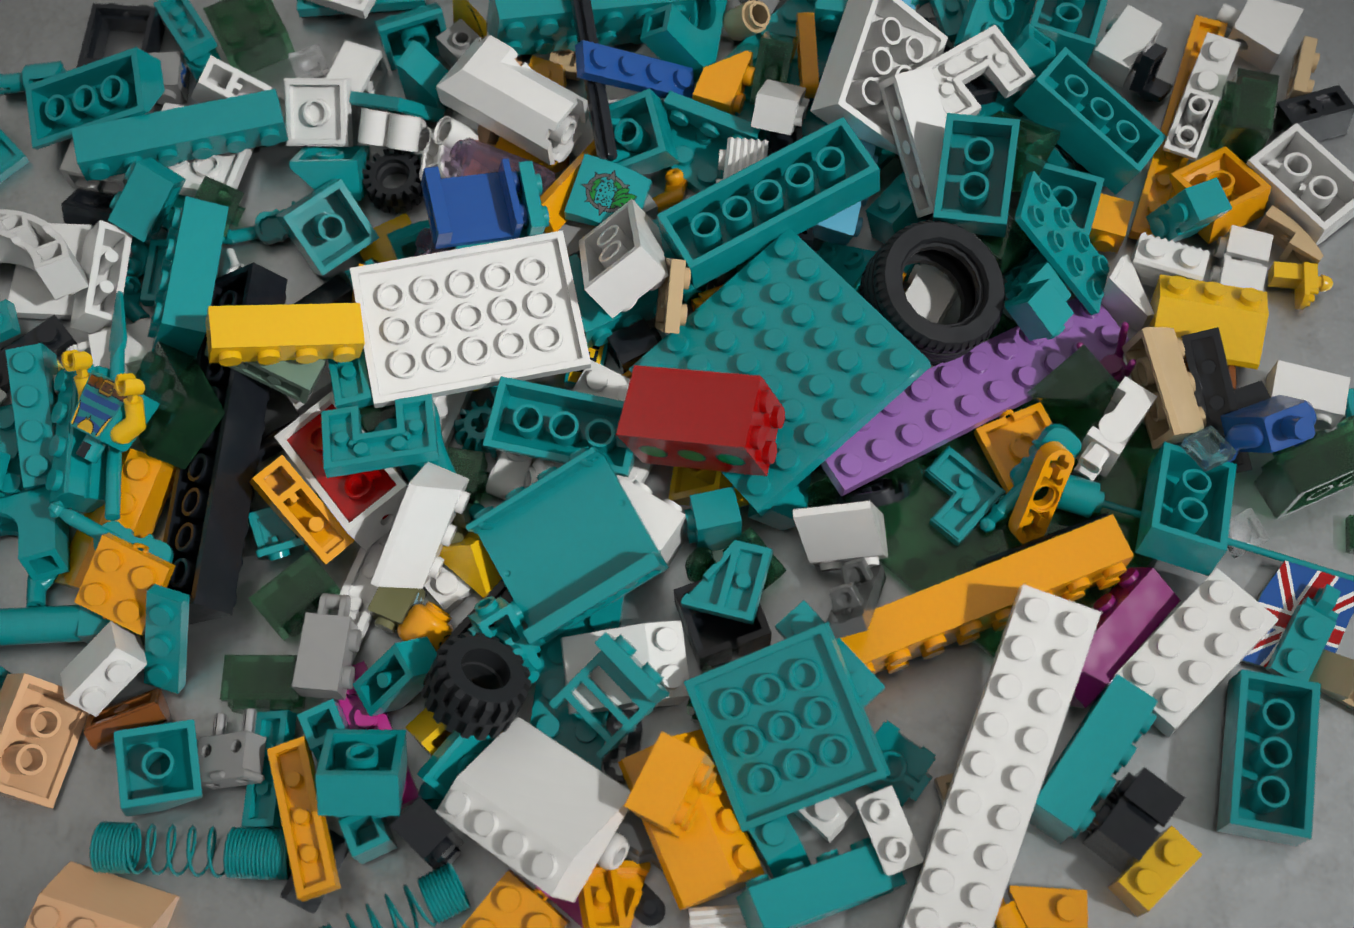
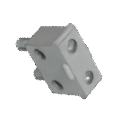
M252 708L244 709L241 731L227 734L228 715L224 713H216L214 715L212 736L199 738L198 756L202 786L211 789L258 784L264 781L265 776L262 774L266 737L255 734L257 710Z

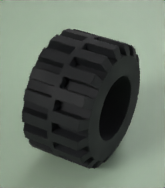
M467 632L461 633L459 638L456 636L451 637L446 644L442 645L424 679L422 697L427 699L424 704L427 711L434 712L432 718L438 724L442 722L446 725L445 730L450 733L456 731L460 733L462 738L469 739L470 736H474L476 740H485L487 735L495 738L500 735L501 731L505 732L510 727L529 694L531 681L528 679L530 676L528 667L522 665L524 659L521 655H515L512 652L514 648L509 644L504 645L500 643V639L494 636L487 638L484 633L476 632L475 636H472Z

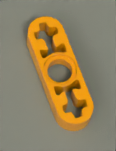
M814 12L797 13L796 43L799 86L806 88L804 98L814 99L819 87Z
M1048 442L1037 451L1009 519V530L1022 544L1045 535L1073 469L1074 456L1060 442ZM1045 486L1049 487L1048 493L1044 498L1033 500L1034 494L1038 489Z

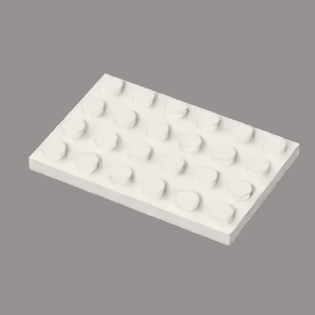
M563 230L350 268L355 302L360 303L365 339L364 352L375 408L395 405V399L432 394L433 398L498 386L501 376L525 381L591 368Z

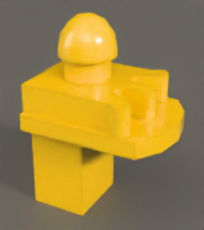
M1274 261L1268 270V287L1294 289L1295 309L1303 310L1306 306L1309 307L1310 302L1315 300V294L1326 292L1333 286V281L1329 276H1318L1317 263L1304 261L1303 264Z

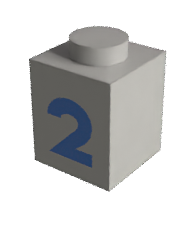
M148 53L161 60L165 92L155 105L187 103L190 70L182 53Z

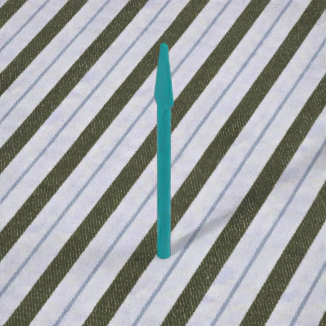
M117 291L109 341V378L115 380L118 374H124L127 330L122 291ZM107 445L105 519L116 521L120 519L122 451Z

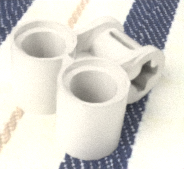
M361 108L358 142L418 152L420 130L427 125L421 117Z
M449 116L441 118L434 130L427 126L422 127L420 130L418 152H413L422 157L419 170L420 180H422L424 168L437 166L441 179L463 176L465 157L471 155L475 150L479 139L478 132Z

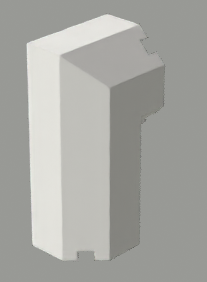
M491 35L485 36L483 40H481V37L476 38L436 86L440 102L549 165L555 164L554 160L559 163L563 162L581 139L583 133L577 129L580 121L584 124L588 121V101L532 70L526 62L520 66L515 60L519 54L504 42Z

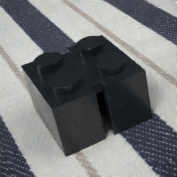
M701 580L674 589V602L700 671L732 660V651L736 650L740 657L771 645L772 632L760 602L754 624L752 625L683 608L681 605L682 598L686 593L690 594Z
M1145 767L1135 775L1128 772L1122 780L1115 784L1107 795L1106 799L1111 804L1105 803L1099 811H1096V815L1086 829L1089 834L1082 843L1122 873L1140 862L1160 834L1155 829L1156 825L1159 824L1161 827H1165L1185 797Z

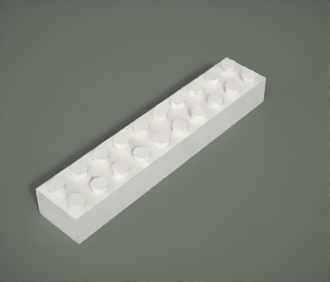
M1024 584L1019 587L900 928H993L1102 612Z

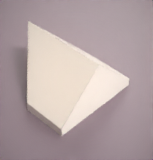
M1127 254L1121 256L1103 290L1104 297L1101 304L1104 305L1115 321L1121 324L1127 322L1129 324L1128 327L1140 331L1142 328L1148 327L1154 312L1131 259Z

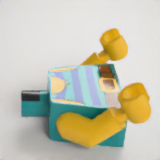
M77 350L63 352L61 358L63 367L66 371H76L77 373L74 376V381L78 393V403L70 419V426L86 433L75 454L96 464L107 445L122 452L128 451L138 435L146 429V424L160 403L143 395L145 384L140 379H136L133 373L118 374L115 380L94 370L88 373L87 369H90L93 364L92 356L89 353Z

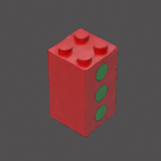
M634 365L616 435L642 463L767 476L770 464H773L776 459L777 445L775 441L778 429H781L784 425L785 409L763 377L759 375Z

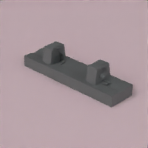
M864 557L843 563L841 570L844 582L842 585L831 589L832 609L826 621L829 622L835 639L868 630L886 581L882 564L869 567Z

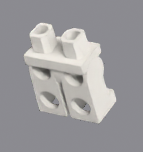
M1125 376L1117 387L1097 427L1092 426L1081 444V452L1076 457L1079 463L1074 468L1072 475L1094 481L1098 474L1106 478L1124 447L1143 422L1157 396Z

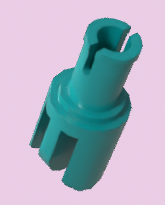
M62 61L25 65L22 72L0 74V89L4 88L0 90V95L26 92V85L66 72V69L63 68Z

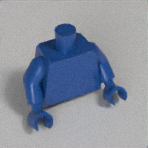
M1277 395L1220 416L1225 438L1218 450V456L1215 458L1231 462L1235 460L1239 452L1273 453L1288 447L1291 452H1294L1300 446L1304 445L1305 448L1311 446V439L1315 436L1314 424L1317 420L1313 405L1306 400Z

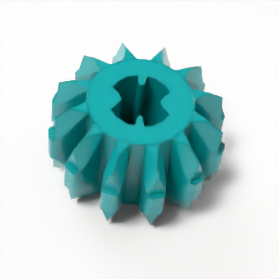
M487 398L484 405L479 406L473 400L471 403L472 410L469 411L461 408L459 413L462 419L454 420V428L457 431L454 436L456 443L463 445V452L467 456L475 452L476 458L481 461L485 453H489L496 460V450L483 447L493 403Z

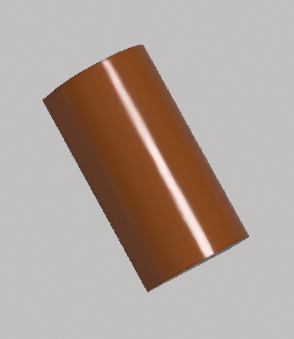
M156 688L104 708L96 717L89 714L83 732L90 746L97 750L114 743L113 731L169 722L171 719L170 711L161 689Z

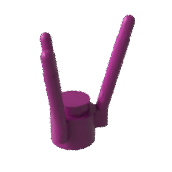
M1127 322L1121 324L1115 354L1105 356L1097 365L1094 364L1082 342L1076 344L1085 365L1088 367L1089 378H1097L1098 385L1103 389L1116 390L1124 377L1129 378L1135 368V359H1131L1127 365L1123 361L1124 352L1122 347L1126 344L1129 326Z

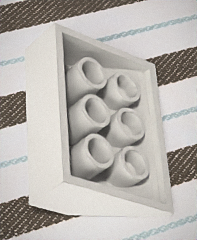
M848 0L810 112L827 124L844 117L859 139L899 155L879 83L895 74L915 70L942 55L948 37L902 0Z
M517 717L505 732H502L457 776L436 813L548 895L574 903L628 812L624 804L631 790L522 718Z

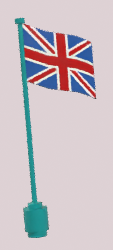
M1072 474L1068 478L1056 509L1090 518L1093 512L1099 513L1102 507L1137 518H1141L1142 512L1104 500L1105 492L1100 491V483ZM1228 538L1229 546L1282 561V564L1264 587L1257 600L1279 620L1247 654L1242 662L1266 669L1296 607L1302 604L1307 597L1314 599L1317 590L1325 587L1326 584L1341 591L1337 603L1332 611L1339 615L1324 648L1336 653L1347 625L1354 614V576Z

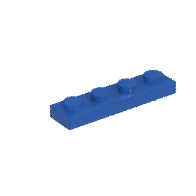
M582 40L575 45L577 78L635 92H642L650 88L658 97L666 99L669 90L693 99L694 76L693 68L586 40Z

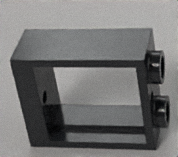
M93 3L76 68L103 59L110 30L145 32L141 50L146 53L160 52L166 26L157 8L147 5L129 6L115 3Z

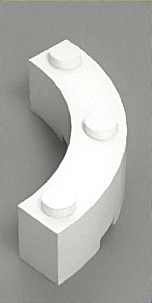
M0 209V263L22 265L36 271L55 299L75 294L89 287L86 275L60 233L53 230L48 222L25 212Z

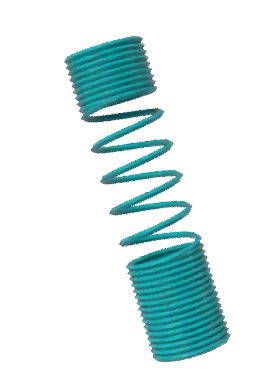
M102 821L94 829L90 842V865L96 873H133L138 875L149 867L151 872L158 876L169 867L173 875L180 876L189 867L195 877L202 876L209 868L216 878H220L225 874L229 879H271L276 881H288L292 874L284 831L278 828L275 830L274 828L232 827L224 845V870L221 874L215 873L212 866L217 838L214 826L209 829L207 837L208 862L201 873H196L191 863L197 838V831L194 825L189 828L187 834V863L179 873L174 871L171 864L177 839V830L174 824L169 827L166 837L167 862L159 872L155 871L151 864L157 839V829L153 823L148 827L146 834V863L139 871L135 870L140 858L142 843L141 830L138 824L134 822ZM153 828V840L149 854V840ZM173 829V840L170 851V837ZM192 831H193V841H192V847H191V851H190L191 834H192ZM212 832H213V841H212V847H211V837H212Z
M449 862L439 868L436 867V870L429 871L428 874L425 873V876L422 875L417 879L421 894L434 919V923L425 915L406 884L403 885L415 928H418V922L414 906L423 919L433 927H436L437 923L441 924L445 920L448 921V918L451 919L456 914L459 915V912L462 913L466 909H470V903L465 890ZM385 894L384 898L394 928H398L396 918L403 928H409L396 910L388 894ZM366 903L365 908L372 928H382L369 904ZM346 913L350 928H357L350 914ZM327 923L326 926L322 925V928H332L330 923Z

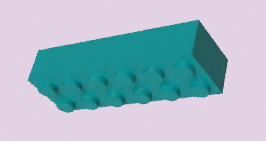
M489 0L487 12L488 35L511 46L519 54L518 56L534 53L545 55L553 51L562 50L575 51V45L578 42L570 0ZM591 0L598 44L609 47L626 43L643 44L640 37L646 12L673 3L689 20L695 0Z
M842 117L657 214L661 234L675 258L686 260V267L691 269L690 282L694 289L753 259L788 229L793 230L798 235L879 192L880 168L846 119Z

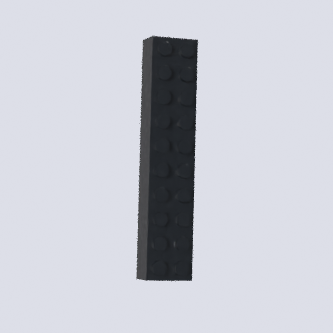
M253 262L216 278L211 306L283 305L286 302L285 292L288 279ZM205 334L197 353L163 542L167 543L173 550L172 564L176 565L167 588L190 595L188 625L233 614V608L237 602L236 590L239 572L243 566L242 553L244 541L249 529L250 505L254 498V488L250 481L255 476L260 462L259 450L261 438L265 431L264 420L267 402L271 395L269 386L228 366H222L219 363H209V357L205 355L207 334Z

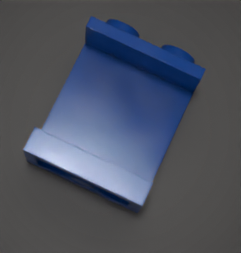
M509 158L501 160L498 172L441 179L438 166L424 168L421 188L435 249L510 240L520 237L523 225L527 224V211L525 204L519 203L517 192L520 190L517 171L511 170Z

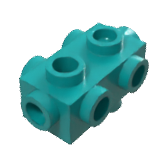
M490 596L480 600L474 606L476 612L468 616L473 626L467 629V631L472 636H475L476 632L484 633L487 638L494 636L500 639V643L504 645L509 644L514 648L512 652L515 655H521L524 659L522 665L529 669L530 676L528 679L531 681V684L536 682L540 676L537 670L543 666L537 655L541 648L540 646L529 645L522 632L524 629L521 625L525 618L520 608L514 601L509 603L502 597L495 599V597ZM497 621V623L493 627H488L489 625Z

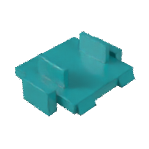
M887 720V722H883L875 736L891 774L866 784V786L876 792L892 785L902 808L909 797L916 802L933 778L927 771L936 760V755L926 747L922 746L921 748L900 733L898 727Z

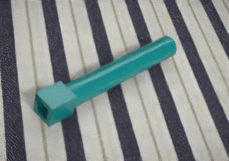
M81 605L0 608V646L86 642L89 644L111 620L103 619V616Z

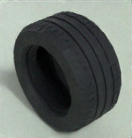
M927 220L926 222L920 221L907 225L897 231L874 254L862 273L863 277L861 278L859 288L860 295L929 360L932 366L956 360L967 354L989 337L997 327L996 325L999 324L1000 317L1003 314L1006 297L1004 279L995 257L988 247L974 234L955 224ZM914 263L931 265L949 277L956 286L961 301L960 317L957 323L950 325L934 323L915 311L908 302L902 285L903 269L906 265Z

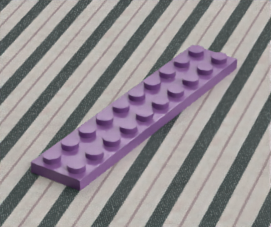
M1076 297L1067 302L1074 314L1066 321L1064 331L1057 337L1050 340L1042 338L1029 341L1021 328L1016 326L977 345L967 354L956 360L946 363L942 362L928 369L820 465L839 494L843 496L999 417L1003 412L1013 410L1088 372V367L1085 365L1076 344L1082 342L1094 364L1097 365L1105 356L1115 354L1121 328L1103 304H1101L1098 314L1091 315Z

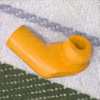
M670 169L665 175L667 182L664 192L652 198L657 204L658 213L682 202L684 199L687 180L684 179L681 169Z

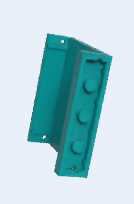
M583 447L576 450L569 456V462L558 469L554 466L544 470L537 476V482L527 488L521 486L512 490L505 496V502L495 508L489 506L480 510L474 515L475 520L465 526L467 531L479 535L514 602L523 613L529 628L522 632L529 645H544L669 568L604 453L595 447L590 449Z

